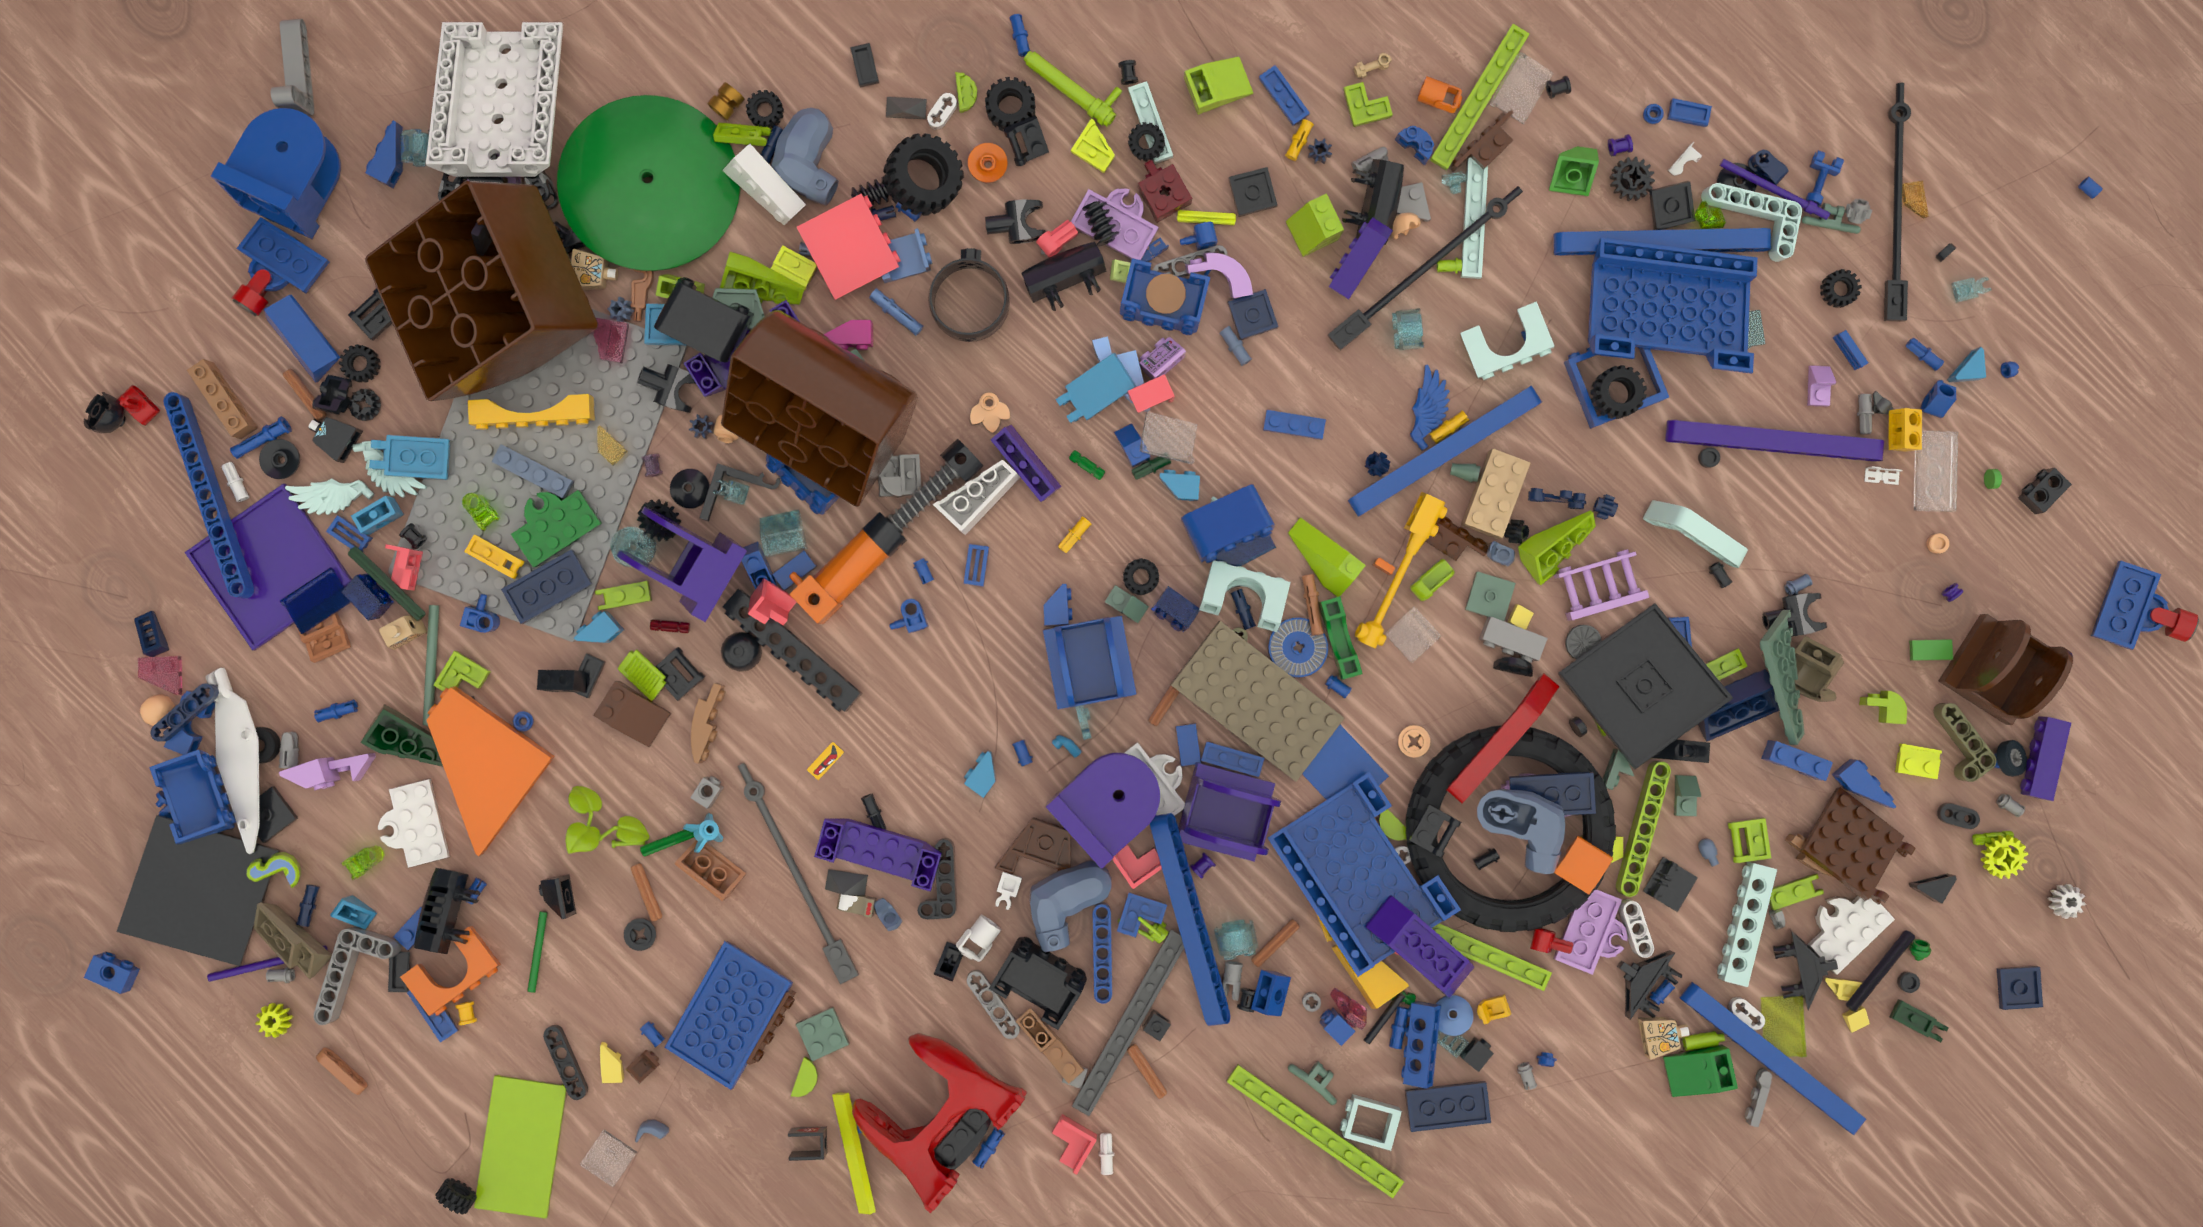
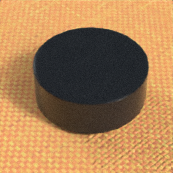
M1949 243L1936 255V258L1942 262L1956 247Z
M1712 447L1703 449L1698 456L1699 463L1705 468L1714 467L1720 461V453Z
M1579 717L1569 720V725L1577 736L1582 737L1587 734V727Z
M1903 972L1899 975L1897 984L1902 991L1913 993L1919 989L1920 979L1914 973Z

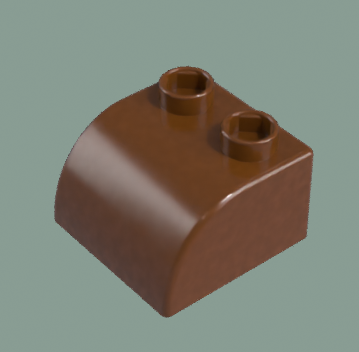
M465 181L369 253L365 258L366 265L423 394L428 401H440L478 393L522 377L541 367L598 328V322L589 304V300L584 293L542 196L535 185ZM476 223L478 225H486L492 238V242L484 256L476 253L471 231Z
M775 310L763 317L752 328L731 355L721 425L853 506L858 507L905 438L918 396L914 390L902 384L892 375L860 359L832 342L821 332L807 327L783 311Z

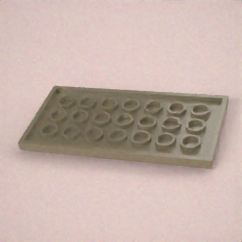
M1221 621L1217 622L1170 684L1295 782L1345 719Z

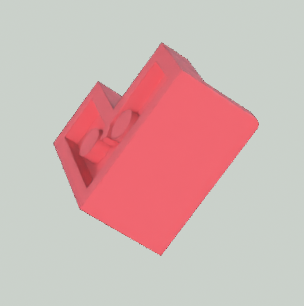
M1165 374L1137 386L1127 393L1138 413L1166 400L1171 403L1175 397Z
M386 544L385 548L397 551L391 580L401 589L415 591L423 551Z
M764 578L750 597L748 614L763 624H766L769 618H772L781 625H784L788 620L790 610L797 602L789 593Z
M1127 844L1112 859L1132 889L1162 869L1155 848H1152L1137 859Z
M1062 1114L1052 1134L1068 1142L1059 1161L1072 1168L1073 1173L1077 1175L1097 1141V1134Z

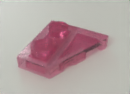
M596 318L598 328L594 331V338L598 345L600 359L623 363L629 324Z
M181 656L138 658V678L175 695H182Z
M1334 987L1330 995L1346 1019V1022L1354 1028L1358 1027L1363 1030L1367 1024V1008Z

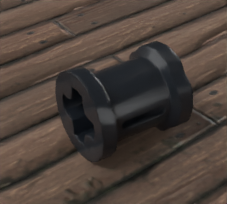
M1125 60L1118 63V67L1121 68L1122 85L1138 82V77H1136L1135 60Z
M1563 76L1562 79L1552 82L1549 80L1546 82V91L1550 99L1561 93H1571V83L1568 76Z
M413 523L407 525L399 534L415 550L421 547L427 540L425 535H421L415 529Z
M1241 988L1242 996L1240 1004H1237V1008L1253 1013L1254 1010L1251 1007L1255 990Z

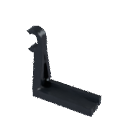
M717 463L700 519L710 520L725 473L727 476L771 490L777 489L780 486V478L776 479L775 485H769L763 482L765 477L763 472L758 477Z

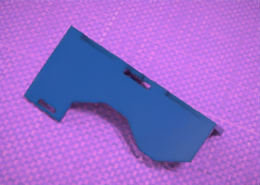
M1160 237L1149 245V250H1146L1141 260L1150 262L1166 251L1169 245L1166 246ZM1160 241V244L1154 247V244Z

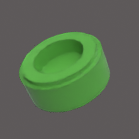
M1988 469L1984 474L1986 488H1999L2002 483L2001 472L1998 469Z

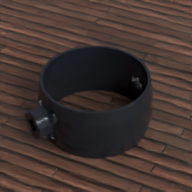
M975 248L961 249V259L950 262L936 274L931 283L928 296L931 314L939 328L948 336L965 342L980 341L996 333L1004 324L1010 307L1009 292L1004 278L996 268L981 260L982 251ZM971 268L983 270L997 279L1004 290V304L1000 315L990 326L981 331L965 333L949 328L938 318L935 310V298L940 285L949 275L956 271Z

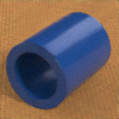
M2089 176L2078 186L2091 199L2095 198L2103 189Z

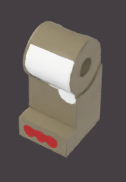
M839 894L836 909L872 918L877 898L865 895Z

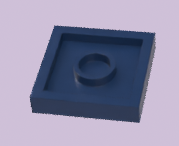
M1266 289L1255 292L1253 295L1228 301L1240 340L1279 327Z
M2039 966L1997 968L2000 1009L2043 1007L2041 970Z

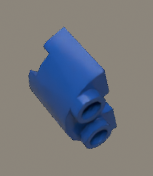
M1409 126L1399 132L1395 138V141L1403 148H1414V157L1423 165L1427 163L1433 152L1434 142L1425 130L1416 126Z

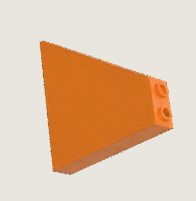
M453 686L450 689L446 688L440 695L441 701L438 705L434 704L428 711L430 716L426 721L475 854L480 856L486 851L555 756L458 687Z

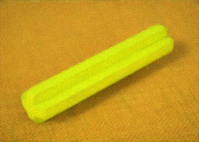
M1179 210L1177 212V221L1235 225L1236 214Z

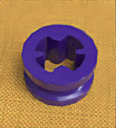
M1957 583L1950 585L1942 592L1943 596H1947L1946 600L1948 602L1955 600L1963 593V590L1958 588L1959 585Z

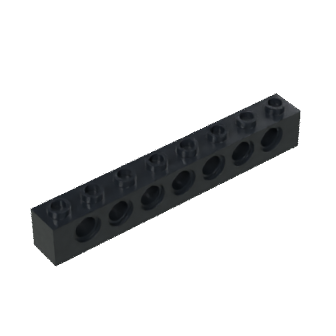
M737 589L723 606L726 610L725 614L733 621L737 619L742 623L740 627L748 634L752 632L757 636L755 640L763 647L767 645L771 648L770 653L778 660L780 658L787 662L785 666L793 673L799 672L802 675L801 680L809 686L813 684L817 688L816 692L824 699L828 697L832 701L831 705L837 711L841 712L843 710L847 712L862 695V692L784 625L769 618L765 629L761 632L758 631L756 627L758 620L752 616L743 618L741 614L743 608H749L750 596L742 589ZM778 633L781 636V641L775 645L772 642V636ZM790 646L796 649V655L792 658L787 655V649ZM805 659L811 662V668L808 671L802 668V662ZM820 672L825 673L827 676V680L823 684L817 680V675ZM835 685L840 686L842 689L839 697L834 696L832 693Z

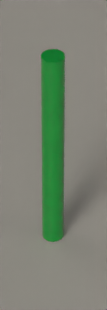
M546 911L539 912L527 992L531 993L536 992L548 914Z

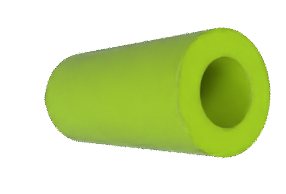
M1715 1031L1682 1037L1685 1051L1718 1046L1719 1042L1725 1041L1724 1034H1717Z

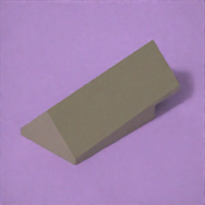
M263 902L257 904L253 927L255 931L289 969L298 966L309 979L313 978L331 959L332 954L301 926L296 925V922L280 907Z

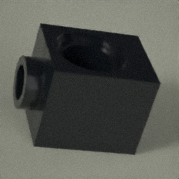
M1153 1009L1143 1025V1031L1161 1041L1171 1026V1021Z
M1474 1037L1459 1056L1479 1072L1494 1053L1490 1050L1491 1045L1483 1038L1479 1041Z

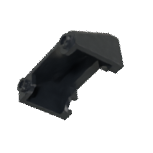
M683 277L678 279L656 320L654 328L718 361L729 362L731 355L744 339L754 314L749 312L750 309L746 306L730 307L696 290L695 282L689 278Z

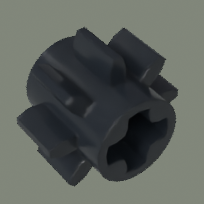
M1511 519L1504 536L1509 538V543L1522 544V540L1528 538L1529 527L1524 525V520Z

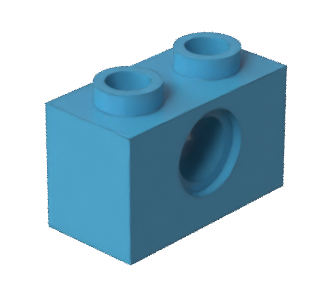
M384 496L351 515L360 533L370 535L404 514L394 497Z

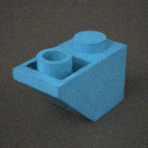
M1164 470V473H1160L1159 479L1177 500L1198 501L1200 476L1196 475V472L1184 471V474H1176L1175 470Z
M600 611L591 618L593 621L589 625L585 624L576 631L577 635L574 639L576 641L610 643L624 629L609 612Z
M989 750L986 754L984 752L980 754L976 760L978 763L974 770L970 768L964 776L966 779L964 784L983 798L996 782L993 756Z

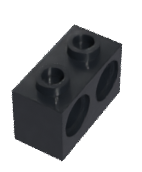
M2056 468L2042 469L2036 474L2034 482L2027 484L2021 490L2023 493L2018 499L2034 514L2045 513L2072 484ZM2049 478L2052 480V487L2048 484ZM2035 492L2038 494V501L2034 498Z
M538 670L537 690L546 692H585L587 672L577 670Z

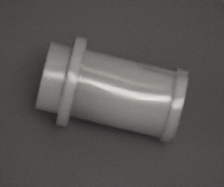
M2009 794L2000 795L1996 801L1999 808H2005L2016 817H2020L2024 813L2025 807L2011 799L2012 797Z
M289 967L277 970L268 969L266 973L267 982L284 981L285 983H290L295 979V970L289 969Z
M1529 1062L1519 1064L1517 1066V1073L1522 1078L1524 1089L1531 1090L1536 1088L1537 1083L1532 1073V1065Z

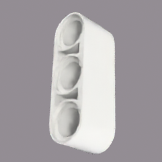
M1623 899L1618 911L1622 923L1627 929L1630 947L1638 956L1648 958L1654 952V945L1641 906L1633 900ZM1632 904L1634 909L1632 913L1627 914L1626 907ZM1639 923V931L1633 933L1632 928L1634 924ZM1645 942L1646 949L1640 952L1639 945Z

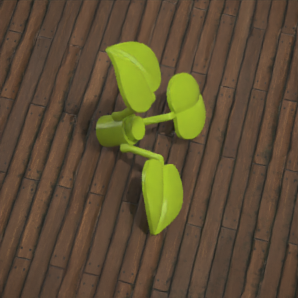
M575 786L572 788L568 796L570 807L578 813L585 814L588 812L589 817L587 825L576 822L568 827L565 837L568 854L588 852L596 849L599 841H602L604 837L614 830H617V838L626 843H642L649 840L650 836L641 821L632 816L619 818L617 821L618 826H613L600 835L598 828L591 827V821L593 817L592 811H599L602 808L601 798L595 791L587 787Z

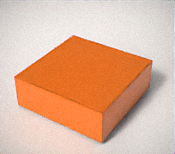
M1381 558L1375 559L1372 564L1387 575H1391L1395 570L1393 565Z

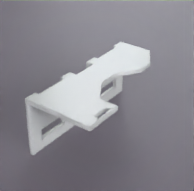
M1694 142L1668 169L1672 175L1681 174L1683 166L1687 161L1694 160L1697 162V159L1702 157L1692 147Z
M1875 466L1865 468L1864 482L1879 483L1880 480H1883L1884 484L1899 485V472L1903 470L1885 469ZM1868 477L1875 478V480H1868ZM1888 479H1894L1895 482H1890Z

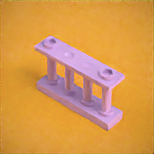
M1627 549L1617 552V557L1576 569H1571V566L1559 569L1560 573L1555 574L1554 577L1555 579L1564 578L1572 605L1570 608L1571 612L1565 613L1568 621L1649 598L1647 590L1640 591V588H1637L1629 557L1637 555L1636 551L1629 553ZM1621 560L1629 587V595L1622 597L1621 593L1618 594L1609 564ZM1602 566L1610 593L1609 601L1602 602L1599 599L1591 568ZM1581 571L1583 572L1591 602H1589L1590 606L1585 608L1579 603L1571 574Z

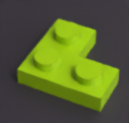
M1363 82L1343 88L1353 127L1393 116L1388 96L1368 101Z
M454 651L433 686L444 691L446 688L458 687L461 681L464 680L480 689L491 671L458 651Z

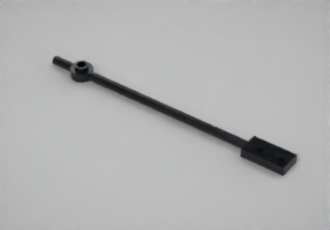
M1902 82L1896 83V104L1888 112L1890 121L1895 123L1892 280L1885 281L1884 321L1899 322L1907 321L1908 281L1901 280L1904 122L1911 116L1909 105L1904 103L1905 83ZM1896 112L1900 113V117L1896 116Z
M1517 186L1503 199L1493 198L1490 200L1486 207V213L1366 312L1362 313L1358 309L1330 332L1328 337L1341 351L1372 325L1368 319L1491 218H1502L1507 212V205L1523 192L1522 189ZM1493 207H1499L1500 211L1494 212Z

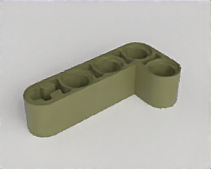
M1939 703L1934 707L1933 714L1966 757L1954 768L1955 777L1958 780L1967 782L1978 780L1996 765L1995 755L1957 705L1953 703ZM1958 723L1961 725V730L1959 733L1956 730V726ZM1970 740L1973 741V747L1971 749L1968 746ZM1982 756L1985 757V763L1983 765L1981 764ZM1966 768L1969 769V775L1967 777L1965 776Z

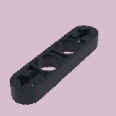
M551 1025L544 1031V1041L568 1095L573 1100H580L588 1093V1085L562 1027ZM552 1031H557L558 1035L556 1036V1040L554 1037L550 1038L549 1034H551ZM562 1041V1043L558 1044L556 1047L553 1046V1044ZM558 1048H564L567 1051L565 1058L562 1059L557 1056ZM567 1066L574 1068L575 1075L573 1077H568L565 1074ZM578 1077L579 1080H577L575 1083H569L570 1081H573L575 1078ZM576 1086L582 1088L580 1094L578 1092L574 1093Z

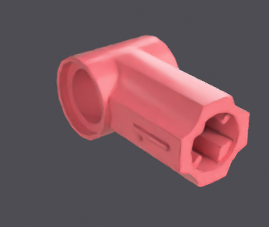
M1066 220L1053 231H1047L1042 234L1036 243L1050 258L1058 254L1062 246L1076 237L1078 231L1072 222Z

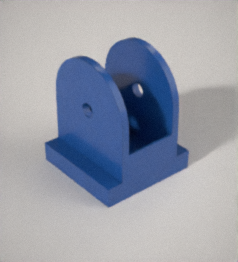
M279 108L264 112L250 122L226 164L218 162L211 177L240 207L313 239L319 228L316 220L338 182L341 162L336 148L323 135L321 129L311 117L298 110Z
M1122 616L1105 617L1103 619L1043 630L1057 709L1137 695Z

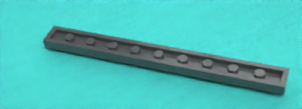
M1172 929L1169 931L1076 1096L1072 1107L1087 1116H1090L1181 955L1184 949L1181 934Z

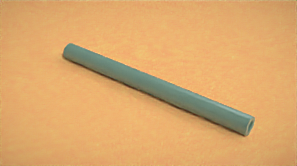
M429 605L423 707V725L428 726L426 720L430 716L428 711L434 705L435 686L433 685L436 680L438 605Z

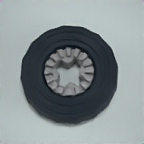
M2008 740L2000 743L1998 746L1997 762L2001 771L2011 777L2019 776L2025 772L2027 756L2023 746L2018 741Z

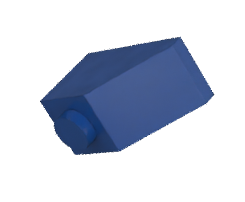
M1132 423L1114 432L1132 468L1150 459L1151 456Z

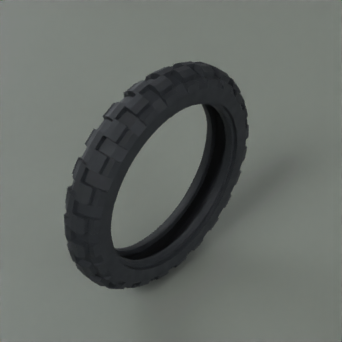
M1502 725L1491 726L1470 732L1454 740L1433 757L1424 768L1412 790L1407 808V846L1412 864L1422 884L1437 875L1440 877L1461 909L1454 914L1456 917L1487 930L1491 929L1500 932L1531 931L1551 923L1555 924L1566 918L1574 910H1578L1588 900L1594 890H1597L1604 877L1602 876L1590 894L1585 893L1562 878L1548 890L1529 898L1519 900L1494 899L1483 896L1466 887L1451 873L1443 857L1440 858L1409 840L1428 804L1440 810L1442 801L1448 792L1446 790L1447 787ZM1530 727L1505 756H1520L1534 759L1548 765L1557 773L1593 771L1596 814H1582V838L1612 857L1614 853V840H1616L1615 812L1602 777L1592 763L1571 744L1551 733ZM1437 835L1431 844L1435 847L1438 845Z

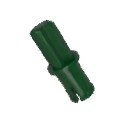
M1165 452L1152 460L1147 459L1146 463L1132 469V475L1138 480L1152 472L1155 474L1156 470L1171 464V460Z

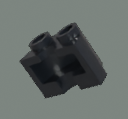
M327 375L325 381L320 385L321 396L318 395L313 400V409L339 415L340 412L345 413L349 407L348 399L351 398L347 397L348 389L352 387L351 379Z

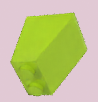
M1327 193L1309 201L1286 220V224L1302 257L1338 241L1344 231Z

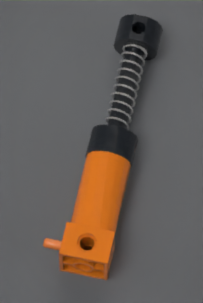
M956 439L940 454L946 461V465L944 467L940 466L941 470L939 472L935 471V476L929 477L927 483L923 482L924 486L922 488L918 487V492L916 494L912 493L913 497L911 499L906 498L907 502L901 504L899 510L895 509L896 513L894 515L885 517L881 512L877 513L814 576L809 575L803 581L796 572H792L789 575V578L797 585L789 595L817 624L823 625L843 606L841 602L907 541L902 535V528H908L907 524L913 522L915 516L919 517L918 513L925 511L924 507L926 505L930 506L932 500L936 501L935 497L942 495L941 491L943 489L947 490L946 486L953 484L952 480L961 477L967 482L983 467V464L959 439ZM960 457L967 458L966 462L961 465L957 464V460ZM819 595L820 601L817 605H814L813 598Z

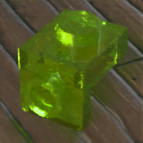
M1706 201L1701 202L1695 212V218L1700 228H1723L1726 221L1721 208H1709Z

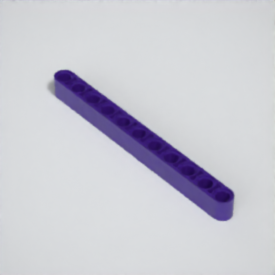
M1668 420L1666 423V442L1863 461H1883L1884 440L1679 420Z

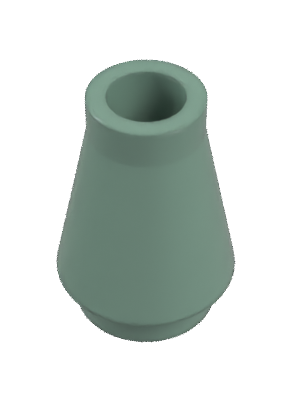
M1452 463L1450 475L1471 483L1473 481L1478 482L1481 466H1476V463Z

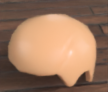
M1410 212L1396 215L1392 228L1393 232L1391 233L1392 238L1398 239V234L1400 233L1406 236L1409 229L1419 227L1421 221L1418 215Z
M163 694L153 695L142 703L140 714L145 723L154 726L175 705L168 696Z

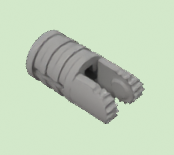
M1381 147L1353 161V170L1357 169L1370 173L1373 159L1389 160L1387 148Z
M284 732L282 735L281 748L279 750V768L298 766L299 748L296 732Z
M1225 961L1222 983L1225 996H1228L1229 985L1231 984L1233 985L1232 999L1238 1001L1243 964Z

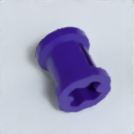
M1627 134L1624 138L1608 139L1610 155L1616 156L1617 153L1632 152L1633 141L1631 136Z
M1203 852L1202 857L1194 865L1191 864L1190 868L1202 879L1204 874L1211 867H1215L1216 864Z

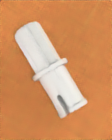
M232 462L223 464L222 470L228 481L227 486L231 488L236 501L242 502L247 500L249 495L242 483L243 478L239 477Z
M1111 1133L1100 1134L1099 1156L1101 1157L1100 1172L1102 1175L1113 1174L1112 1156H1114V1152H1112Z

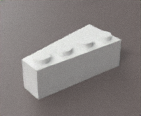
M751 144L737 154L722 170L783 225L806 205Z
M1001 460L982 472L980 476L968 481L964 486L951 492L947 497L933 505L966 535L1016 483L1020 476L1004 460Z

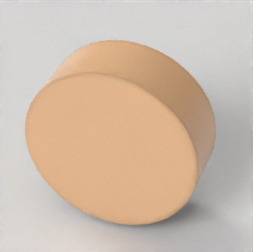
M1941 533L1933 534L1927 539V548L1934 554L1943 553L1949 548V539Z

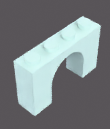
M1537 301L1517 309L1526 333V341L1521 350L1513 355L1500 356L1492 352L1486 344L1479 325L1460 333L1478 379L1483 378V380H1487L1495 376L1494 372L1501 370L1504 373L1513 369V365L1520 362L1523 365L1533 361V356L1539 354L1540 357L1552 353L1551 349L1555 346Z
M1213 560L1199 610L1219 616L1225 593L1236 586L1248 587L1259 595L1262 602L1257 627L1277 632L1281 624L1291 582L1285 581L1280 577L1267 576L1262 572H1253L1241 566H1232L1224 561Z

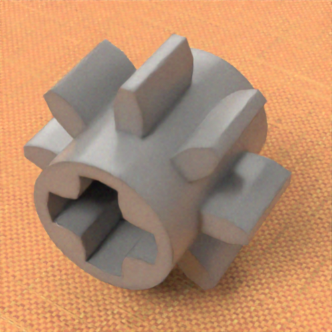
M1855 199L1851 204H1847L1844 213L1847 214L1846 217H1848L1850 222L1861 224L1866 219H1870L1872 209H1870L1868 201Z

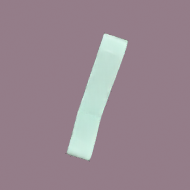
M1715 183L1702 191L1701 199L1709 206L1774 221L1771 250L1768 251L1772 261L1779 262L1793 255L1802 215V208L1799 203L1721 183ZM1711 190L1716 193V198L1712 196ZM1730 195L1735 198V203L1731 201ZM1749 199L1753 201L1754 207L1749 204ZM1768 204L1772 206V212L1769 210ZM1787 209L1791 211V216L1788 215ZM1783 228L1787 230V236L1783 233ZM1779 247L1782 248L1783 255L1780 254Z
M1652 500L1643 517L1646 522L1652 525L1679 531L1724 563L1735 568L1740 567L1748 551L1746 547L1704 518L1680 505Z

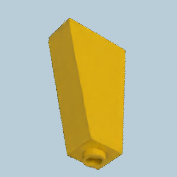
M1337 944L1331 947L1371 1009H1378L1409 987L1406 981L1382 961L1357 977Z

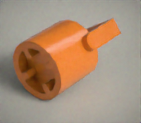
M1426 76L1417 101L1449 113H1455L1456 109L1461 105L1462 90ZM1446 92L1455 95L1452 105L1443 102Z

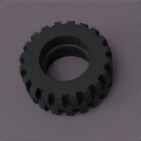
M919 133L913 134L911 138H904L890 153L884 166L883 172L886 175L883 177L884 184H888L886 188L888 195L892 194L894 196L892 200L895 204L899 202L902 205L901 209L905 211L910 209L911 214L918 215L919 212L923 216H928L931 212L936 214L945 209L959 194L958 191L963 185L961 180L964 178V171L960 170L963 165L961 160H957L958 153L956 150L952 151L949 148L951 145L947 141L943 143L940 137L935 136L931 138V134L924 133L922 137ZM911 160H922L929 163L938 174L939 187L935 190H926L917 186L909 176L908 162Z

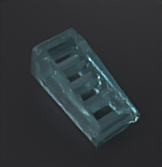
M1438 1031L1437 1043L1456 1058L1459 1057L1469 1044L1466 1039L1459 1035L1455 1036L1447 1046L1445 1042L1450 1036L1445 1035L1440 1040L1439 1036L1442 1032ZM1459 1039L1461 1041L1460 1045L1455 1051L1451 1048Z

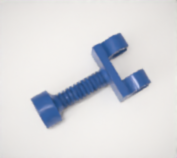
M1819 150L1815 152L1810 168L1820 172L1813 192L1808 193L1806 201L1811 200L1817 203L1818 207L1821 206L1824 198L1821 195V191L1827 174L1832 176L1838 175L1844 163V159L1839 157L1833 160L1831 166L1822 163L1825 152Z

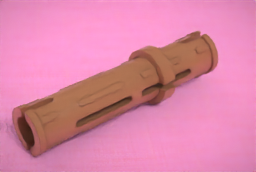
M1314 574L1302 576L1305 592L1303 598L1306 599L1311 636L1324 634L1318 602L1319 592L1316 590Z

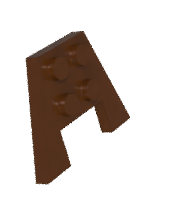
M1033 817L997 863L995 869L1014 874L1020 856L1058 869L1057 872L1071 868V835L1063 827Z

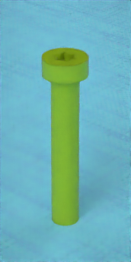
M612 840V848H616V846L645 845V842L626 843Z

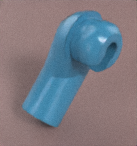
M1057 735L1052 740V744L1057 749L1064 746L1074 758L1082 752L1071 739L1062 735Z

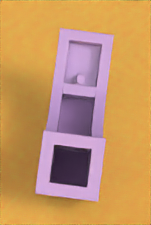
M1207 252L1203 253L1205 261H1202V258L1190 260V264H1185L1187 273L1205 270L1220 271L1228 281L1230 297L1232 298L1253 295L1251 281L1246 270L1240 263L1227 255Z

